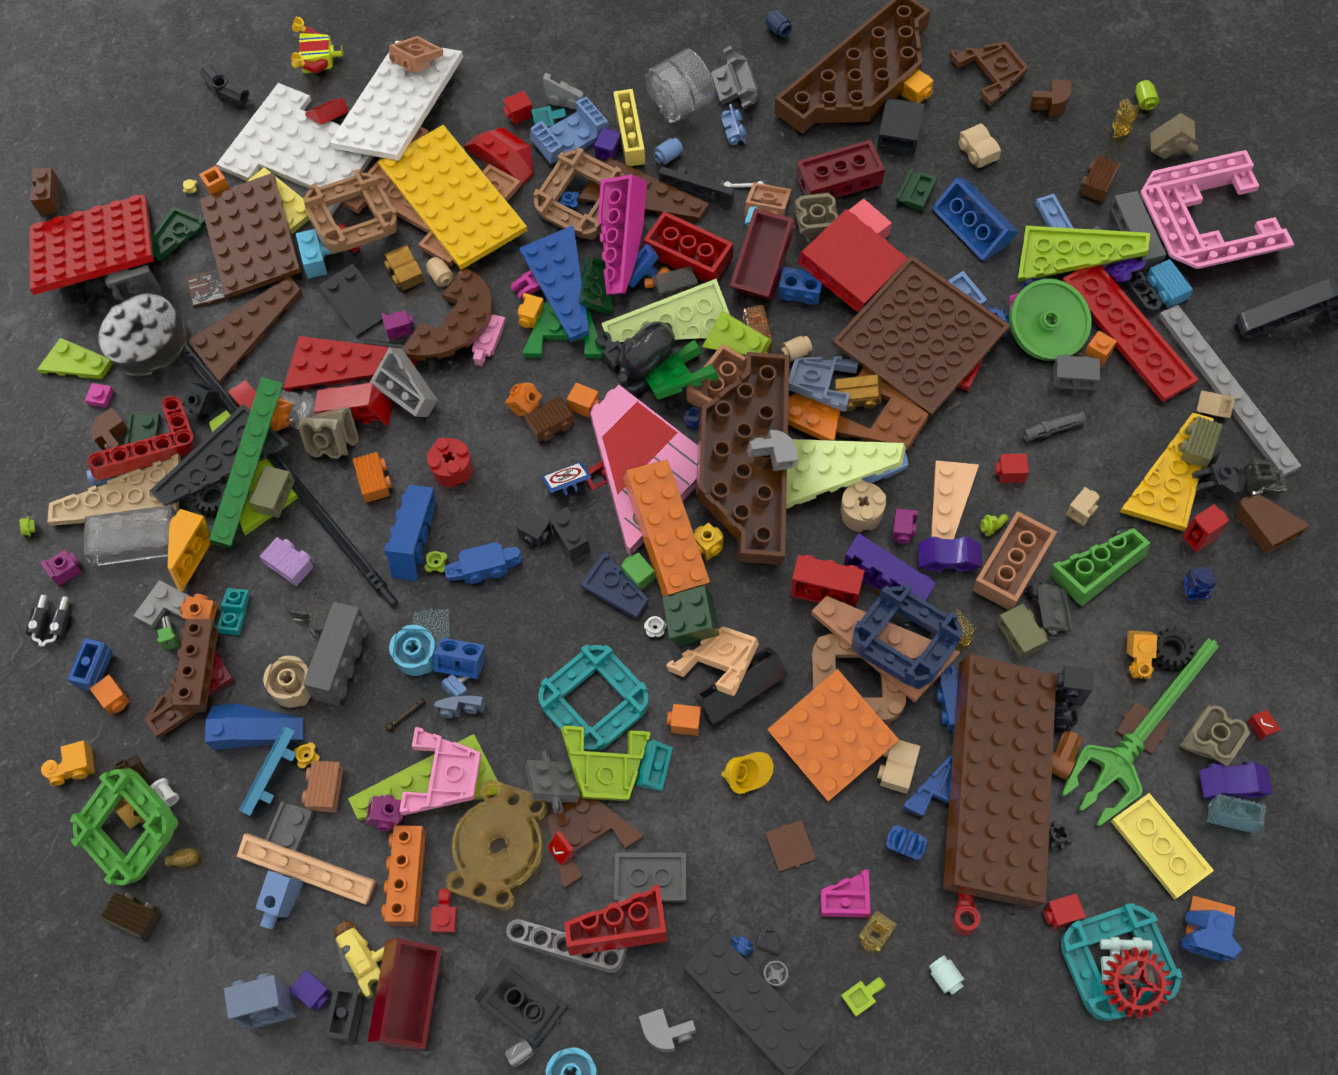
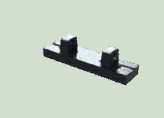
M662 166L659 170L660 181L683 192L730 207L734 203L735 189L724 186L723 178L716 177L714 182L688 175L687 167L680 166L677 171Z

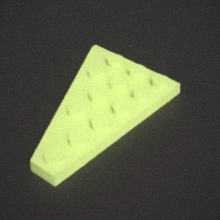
M792 439L796 446L799 460L795 468L787 469L786 509L795 504L815 499L816 495L826 491L834 492L841 487L861 482L862 478L872 474L880 475L887 470L901 467L906 449L904 443Z

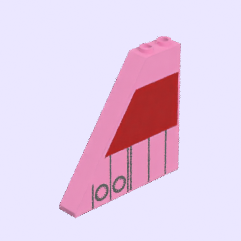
M618 385L614 390L608 391L605 399L600 404L594 405L591 410V422L626 552L631 556L644 543L623 480L624 474L627 470L668 459L683 502L696 488L698 445Z

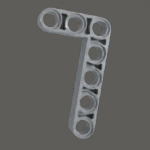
M519 919L511 921L506 930L510 941L516 946L608 973H615L621 969L628 948L594 952V955L587 959L583 958L582 954L569 956L568 951L562 952L558 949L560 943L566 941L565 932ZM516 928L525 929L522 937H513V932ZM539 935H547L548 940L545 944H536V938ZM610 954L618 957V961L614 965H607L605 963V958Z

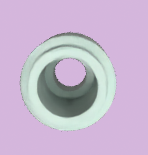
M945 955L929 966L932 971L930 974L944 993L950 992L953 995L964 987L961 983L965 980L951 959L948 960Z

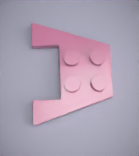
M415 727L412 742L413 750L434 751L435 755L428 793L403 792L399 810L400 814L408 815L474 800L481 753L459 743H452L442 739L439 735L427 733L422 728Z

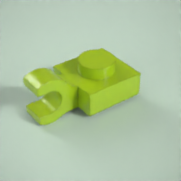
M880 977L866 987L860 981L843 993L841 997L854 1016L857 1017L876 1003L873 995L885 988L886 985Z

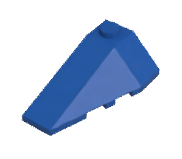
M236 703L215 705L206 718L205 742L212 750L274 744L282 727H288L295 731L289 742L304 741V719Z

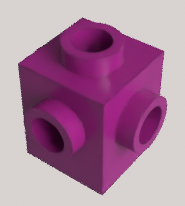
M392 795L373 796L368 802L365 825L375 826L380 831L394 829V826L403 819V815L399 812L401 800L395 799Z

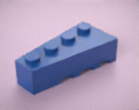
M408 485L406 493L402 494L401 508L396 511L395 526L391 527L390 541L385 544L384 554L388 557L392 578L418 581L417 564H422V544L427 542V526L431 525L436 503L433 487Z

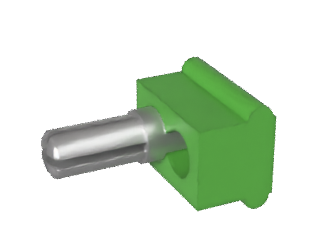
M165 616V618H162L163 629L157 630L159 636L157 641L165 650L179 647L181 641L178 639V634L171 627L170 617Z

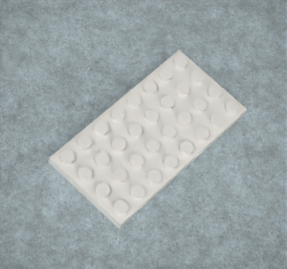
M442 48L443 56L434 61H429V68L422 70L420 73H412L410 70L406 71L403 66H399L397 63L392 64L388 53L330 141L331 147L333 149L399 161L463 59L462 51Z

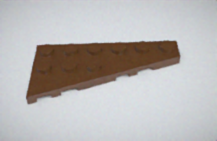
M609 157L605 164L613 168L618 166L624 175L633 174L647 181L644 213L646 211L654 212L656 215L661 216L665 211L683 220L700 222L709 209V203ZM591 180L579 196V203H596L600 197L601 185Z
M287 277L187 341L222 385L229 372H233L238 367L237 363L244 356H247L267 334L266 330L271 325L276 324L281 313L288 310L302 294L301 289L291 277Z

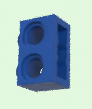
M783 267L779 285V298L786 301L793 300L818 305L822 283L807 270Z
M441 638L433 653L434 671L478 679L485 663V645Z

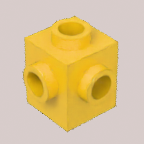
M710 523L698 527L693 532L700 554L706 561L719 554L723 549L724 536L717 527L714 528Z

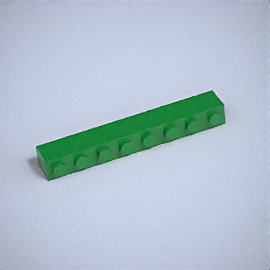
M261 377L209 538L212 544L232 549L281 396L283 383Z

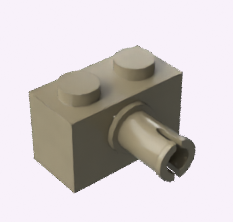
M1182 113L1150 133L1151 152L1164 160L1179 150H1182L1189 156H1192L1198 150V145L1193 143L1195 141V122Z

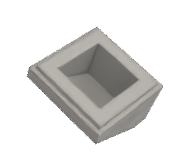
M524 1038L509 1048L505 1055L511 1066L516 1068L531 1058L535 1052Z

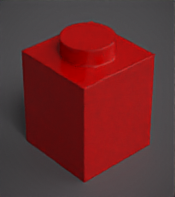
M524 91L503 99L505 106L503 113L507 119L510 118L513 125L533 117L531 112L533 109L532 103Z
M1000 454L999 460L995 462L994 466L995 475L999 477V483H1025L1029 474L1027 454Z
M1077 893L1049 901L1044 910L1046 922L1052 925L1053 930L1072 925L1086 917Z

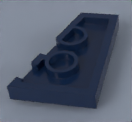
M605 550L581 583L582 589L636 620L649 603L644 593L611 560Z

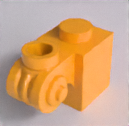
M1128 631L1126 653L1134 657V662L1129 666L1132 678L1150 679L1152 675V658H1156L1157 635L1152 632Z
M84 740L61 746L62 762L58 764L53 760H48L41 767L42 774L49 779L51 786L62 785L65 783L64 780L69 778L76 780L84 779L89 774L95 773L92 747Z

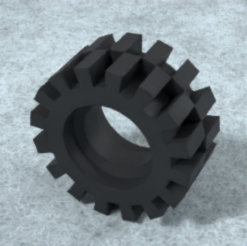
M221 480L193 494L192 501L202 515L204 514L207 518L209 516L216 518L227 482ZM213 492L221 493V497L216 502H206V497Z
M1167 627L1166 630L1162 629L1156 634V658H1152V660L1156 659L1154 663L1156 666L1162 664L1161 669L1165 670L1168 667L1169 671L1173 672L1175 668L1176 671H1179L1188 664L1195 653V649H1193L1195 644L1190 642L1192 639L1190 635L1184 636L1186 631L1183 630L1179 633V628L1175 627L1172 630L1171 627ZM1167 642L1176 644L1180 648V655L1170 656L1164 651V644Z

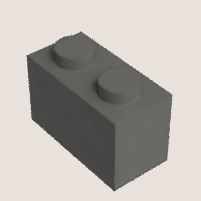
M1057 355L1053 366V388L1096 391L1100 381V358Z

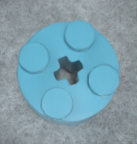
M407 625L397 634H394L390 641L389 651L394 662L403 673L411 676H420L430 673L434 669L433 653L437 643L431 633L424 627Z
M574 1047L556 1052L547 1064L546 1075H567L568 1072L573 1073L574 1070H576L577 1075H598V1070L587 1052Z

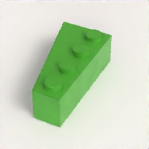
M1134 528L1108 539V542L1104 544L1094 545L1086 552L1074 554L1068 560L1052 564L1050 578L1061 588H1066V592L1078 604L1084 606L1146 557L1150 542Z

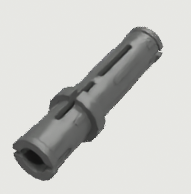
M1078 411L1051 421H1040L1035 426L1023 428L1022 436L1026 442L1038 437L1045 438L1054 432L1086 423V417L1084 412Z

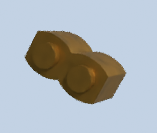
M407 245L385 254L386 261H384V265L388 273L392 271L393 275L391 277L396 287L400 286L402 291L424 282L423 274Z

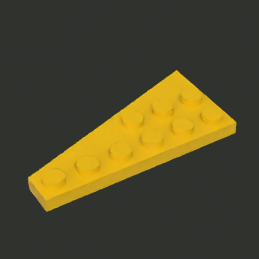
M1196 413L1191 414L1129 500L1120 510L1121 513L1181 531L1186 530L1199 480L1193 479L1192 473L1201 470L1202 467L1181 460L1183 453L1179 452L1183 440H1188L1189 435L1185 433L1190 422L1194 423L1197 416L1209 419L1210 421H1213V418Z

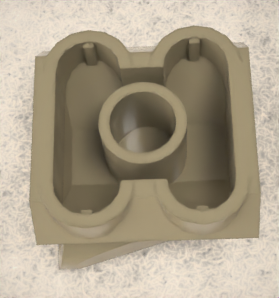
M829 193L800 196L795 201L796 212H794V218L799 226L800 234L804 235L808 244L816 239L838 217L835 198Z
M343 407L317 413L311 418L300 417L298 425L306 452L313 457H320L324 453L331 458L338 459L341 455H348L347 446H354L359 441L350 408Z
M1209 703L1181 742L1180 747L1186 751L1228 766L1249 736L1251 730L1248 729L1246 723L1242 720L1233 719L1228 716L1222 707L1213 706Z

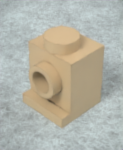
M1084 487L1070 504L1066 515L1084 527L1089 517H1092L1099 506L1096 503L1100 496L1095 491Z

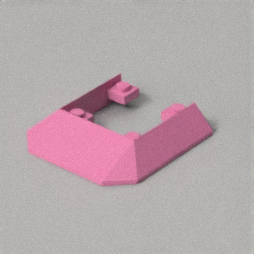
M1246 150L1152 171L1140 194L1171 258L1193 268L1200 269L1294 246L1287 229H1281L1276 217L1257 221L1254 227L1258 235L1224 242L1219 230L1199 234L1187 207L1201 204L1203 197L1200 191L1228 184L1234 185L1238 195L1258 190L1259 184L1252 172L1254 164Z

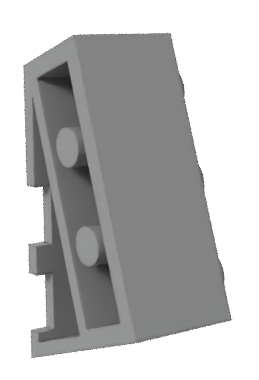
M389 347L370 383H373L380 391L414 416L428 417L438 399L403 349Z

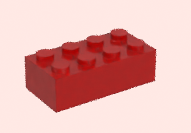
M665 211L643 240L644 246L647 243L653 247L659 257L658 261L705 283L714 279L718 281L733 258L732 242Z

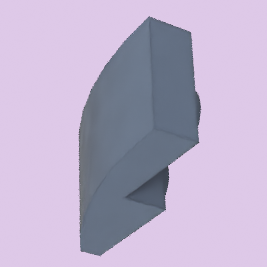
M479 696L449 697L436 701L434 704L437 713L441 717L451 719L453 716L460 717L462 709L470 714L484 713L486 706L483 697Z

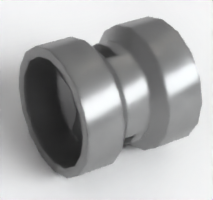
M780 961L769 962L765 966L763 978L774 990L781 989L786 985L788 969Z

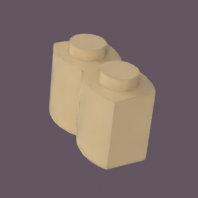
M980 123L960 132L959 146L961 150H965L968 154L970 162L978 168L1000 158L1001 149L983 124Z
M900 740L884 753L883 757L887 758L886 765H880L877 778L881 779L880 786L907 794L920 746Z

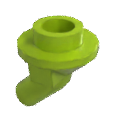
M1002 514L997 519L996 516L985 515L984 519L981 520V531L987 537L993 535L997 529L1001 528L1008 521V516Z

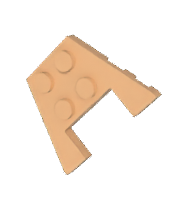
M723 626L719 629V636L700 641L701 645L693 651L688 649L682 653L683 658L675 663L672 660L666 665L669 672L682 677L698 661L726 671L715 685L718 691L734 696L759 643L756 637Z

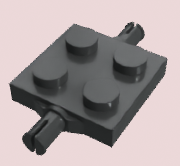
M543 751L541 753L542 760H527L525 765L532 800H544L552 803L553 812L557 814L558 811V814H561L564 811L562 803L578 802L580 794L571 763L553 762L551 753Z

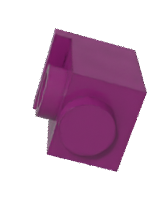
M406 310L387 316L385 313L381 314L390 341L413 334L411 326L414 325L411 313L407 314Z
M896 508L892 541L902 545L910 543L911 536H915L918 511Z
M65 549L49 560L40 562L50 578L58 586L82 572L77 566L80 561L73 552L69 554Z

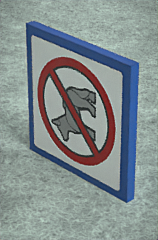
M581 462L542 476V480L550 493L562 489L566 495H568L566 490L568 486L572 485L576 492V483L591 478Z

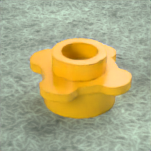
M310 742L301 745L294 750L299 768L304 769L313 760L318 761L320 759L319 755L315 752L316 746L314 743Z

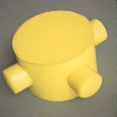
M190 179L184 181L183 192L189 194L196 192L197 181Z

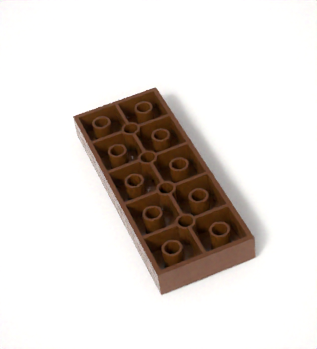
M973 654L968 655L959 662L943 890L1030 908L1046 903L1056 690L1055 673Z

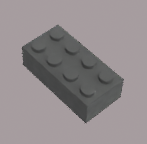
M333 602L303 683V686L313 700L339 706L341 699H344L346 696V685L348 679H351L354 674L355 659L359 658L363 637L365 638L369 631V625L359 607Z

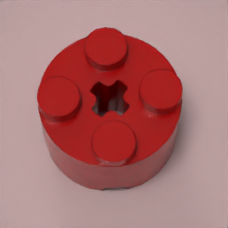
M439 438L430 448L427 462L433 478L439 485L453 488L462 482L464 484L470 479L473 473V463L466 444L453 438Z

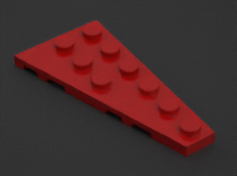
M299 336L283 389L285 392L293 391L292 389L296 388L311 389V386L322 384L330 386L355 382L360 378L368 377V379H372L389 347ZM410 359V361L416 367L417 360Z

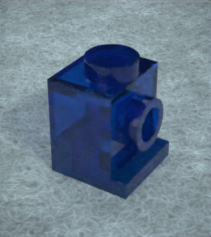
M1212 567L1190 569L1183 579L1188 600L1211 598V591L1217 584Z

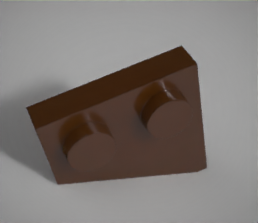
M174 677L168 682L170 685L164 695L159 696L155 702V707L149 711L144 719L157 739H160L197 714V712H179L171 704V692L175 689Z

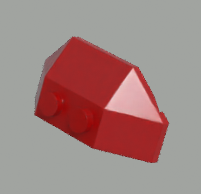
M503 127L477 134L464 146L465 150L487 165L490 164L520 180L521 186L533 176L531 146Z

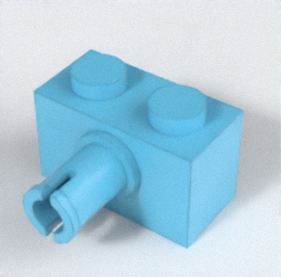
M315 229L296 233L303 266L308 279L326 275L325 255L334 253H331L328 248L319 242Z

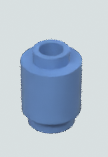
M670 138L654 148L653 155L658 163L666 165L680 155L683 147L677 138Z

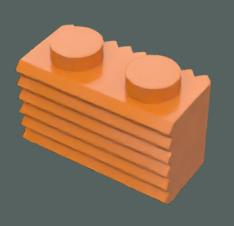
M378 452L353 458L365 503L390 496L389 489L392 488L389 476L385 477L384 471L388 470L385 459H380Z

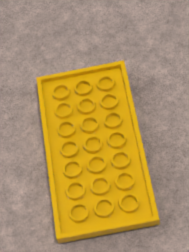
M444 125L410 143L399 161L387 158L378 161L379 167L460 270L528 231L526 224Z

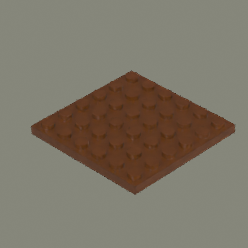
M911 255L833 340V345L873 375L878 374L882 382L915 403L931 417L1009 330L1010 324Z

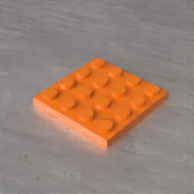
M838 669L767 729L827 801L835 797L900 741Z

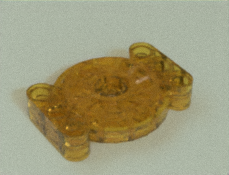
M488 780L480 787V794L485 802L469 809L459 820L454 830L452 855L458 870L448 874L446 886L457 896L506 911L511 909L515 903L514 894L510 889L525 882L533 874L540 862L543 841L539 825L536 821L546 816L548 808L544 800H532L531 792L494 780ZM489 789H498L495 797H486ZM513 795L520 797L516 805L508 804L509 798ZM533 803H541L542 808L539 812L534 813L530 811ZM535 830L538 835V844L535 843L533 835ZM495 838L505 839L506 849L503 848L500 852L493 854L489 848L492 840ZM457 846H459V851L461 855L460 859H458ZM537 851L536 857H535V859H534V861H533V863H532V865H531V862H532L533 857H534V852ZM528 869V871L522 877L516 880V878L521 876ZM459 877L463 878V886L459 889H454L453 881ZM480 885H485V894L480 897L475 896V889ZM501 893H508L509 899L505 904L497 903V897Z

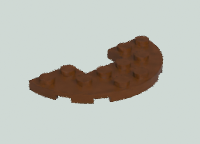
M463 268L458 272L442 294L445 301L455 303L456 305L439 328L420 323L402 347L409 359L426 360L428 357L438 356L440 359L451 356L463 346L469 347L484 333L492 317L493 301L487 284L479 275L467 268Z

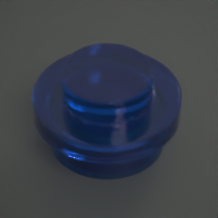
M692 407L685 412L684 422L687 426L692 428L699 427L701 409Z

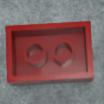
M798 555L790 596L820 603L828 596L856 608L865 570H861L854 565H840L833 560H819L811 555Z

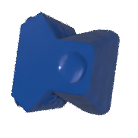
M1191 910L1186 912L1185 922L1194 931L1180 938L1182 949L1218 961L1230 962V960H1237L1238 953L1242 951V948L1232 937L1236 929L1233 915L1217 910Z

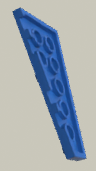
M572 225L520 247V254L570 342L589 335L585 306L579 304L582 281L574 226Z

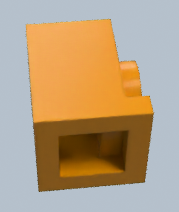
M524 293V303L518 308L517 314L520 318L518 323L522 327L534 329L544 307L543 298Z

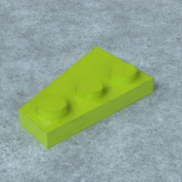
M721 311L702 347L718 350L724 344L739 354L746 355L747 352L765 353L772 340L728 313Z
M60 338L37 370L40 374H48L49 372L57 373L60 376L71 374L82 378L103 379L113 365V362L107 357Z

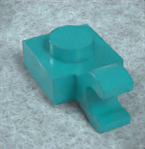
M550 106L531 110L534 125L543 121L548 127L554 125L553 119L566 117L565 109L563 108L551 111Z

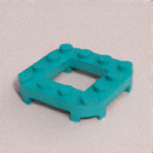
M588 644L583 646L581 652L549 679L545 678L541 682L538 694L543 712L560 731L562 726L584 727V751L600 752L607 748L640 720L649 707L648 692L643 681L640 682L607 645L589 646ZM595 671H598L624 701L595 726L591 727L565 701L564 697Z
M1135 903L1126 904L1121 908L1082 921L1078 920L1061 937L1062 954L1083 1004L1097 1020L1114 1021L1126 1017L1125 1010L1122 1012L1116 1011L1118 1003L1114 1005L1109 1004L1108 1001L1113 995H1104L1103 991L1106 990V987L1101 983V975L1089 950V946L1100 943L1101 939H1110V937H1118L1131 932L1134 938L1151 940L1152 950H1148V957L1155 953L1157 955L1156 962H1165L1161 970L1170 971L1165 980H1170L1173 983L1170 986L1166 985L1165 989L1172 992L1171 996L1164 995L1163 998L1167 1001L1171 1000L1180 988L1182 973L1180 968L1176 969L1156 924L1158 921L1157 917L1153 912L1150 913L1145 908L1135 905ZM1135 984L1136 986H1139V987H1140V986H1145V987H1147V985ZM1127 988L1121 989V994L1128 1000V996H1126ZM1143 992L1141 998L1137 999L1136 1004L1147 1001L1153 992Z

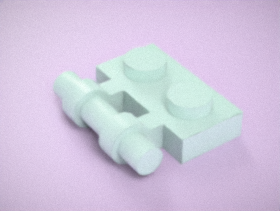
M1119 937L1101 939L1100 948L1110 949V957H1101V970H1111L1106 962L1109 960L1116 963L1113 958L1114 953L1120 955V950L1122 949L1131 950L1132 947H1137L1140 954L1142 949L1152 950V941L1134 937L1132 940H1120ZM1137 961L1128 963L1120 973L1130 974L1133 967H1136ZM1146 966L1147 978L1151 983L1155 984L1153 973ZM1102 973V980H1108L1109 976ZM1127 979L1133 982V984H1142L1138 979Z

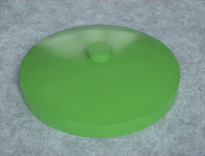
M1042 279L1027 285L1018 293L1010 308L1009 323L1016 342L1025 352L1040 360L1055 361L1057 355L1072 356L1083 347L1091 331V314L1085 299L1074 287L1060 280Z

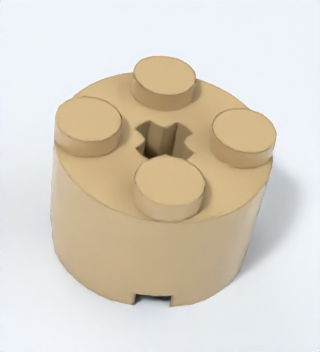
M864 480L850 485L843 493L840 511L844 524L857 532L875 529L883 519L886 495L878 486Z
M282 656L278 658L276 662L271 663L265 670L263 682L266 690L275 702L283 707L292 708L306 705L311 695L303 686L309 668L300 658L295 656Z

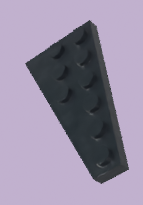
M245 404L240 406L149 492L165 507H168L228 478L251 410ZM271 428L260 461L290 447Z

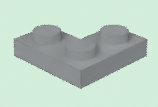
M159 580L133 616L152 628H155L166 611L182 618L180 613L181 604L183 601H186V597L189 595Z

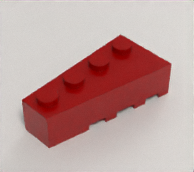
M660 885L653 886L650 890L643 893L633 894L630 896L631 898L621 902L611 903L606 908L596 912L594 910L564 922L569 956L666 942L667 934Z

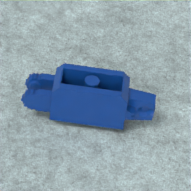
M494 542L462 550L458 555L459 561L444 566L448 581L465 580L466 584H475L486 578H499L508 573L507 568L522 563L523 557L520 555L521 550L518 547L502 549L501 544Z
M951 664L940 675V683L938 688L935 689V696L937 702H941L942 711H940L941 722L946 724L947 731L952 730L954 737L958 674L954 664Z

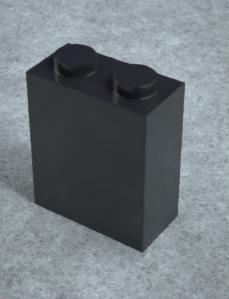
M887 98L877 147L915 153L925 104Z

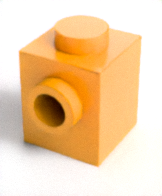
M918 70L904 82L902 96L910 102L920 103L931 96L934 80Z

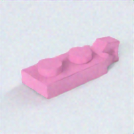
M492 314L488 327L474 342L472 352L474 353L475 365L483 366L486 356L490 357L494 354L506 323L505 317Z

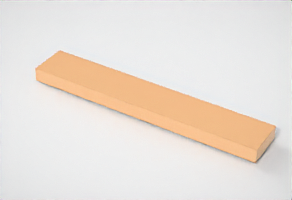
M248 833L244 834L237 857L363 904L369 903L376 880Z

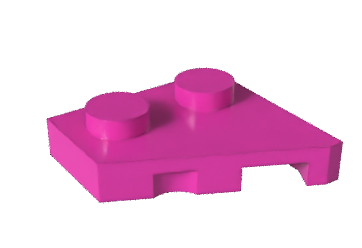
M863 870L861 874L853 878L843 879L837 885H830L821 889V916L870 917L869 870Z

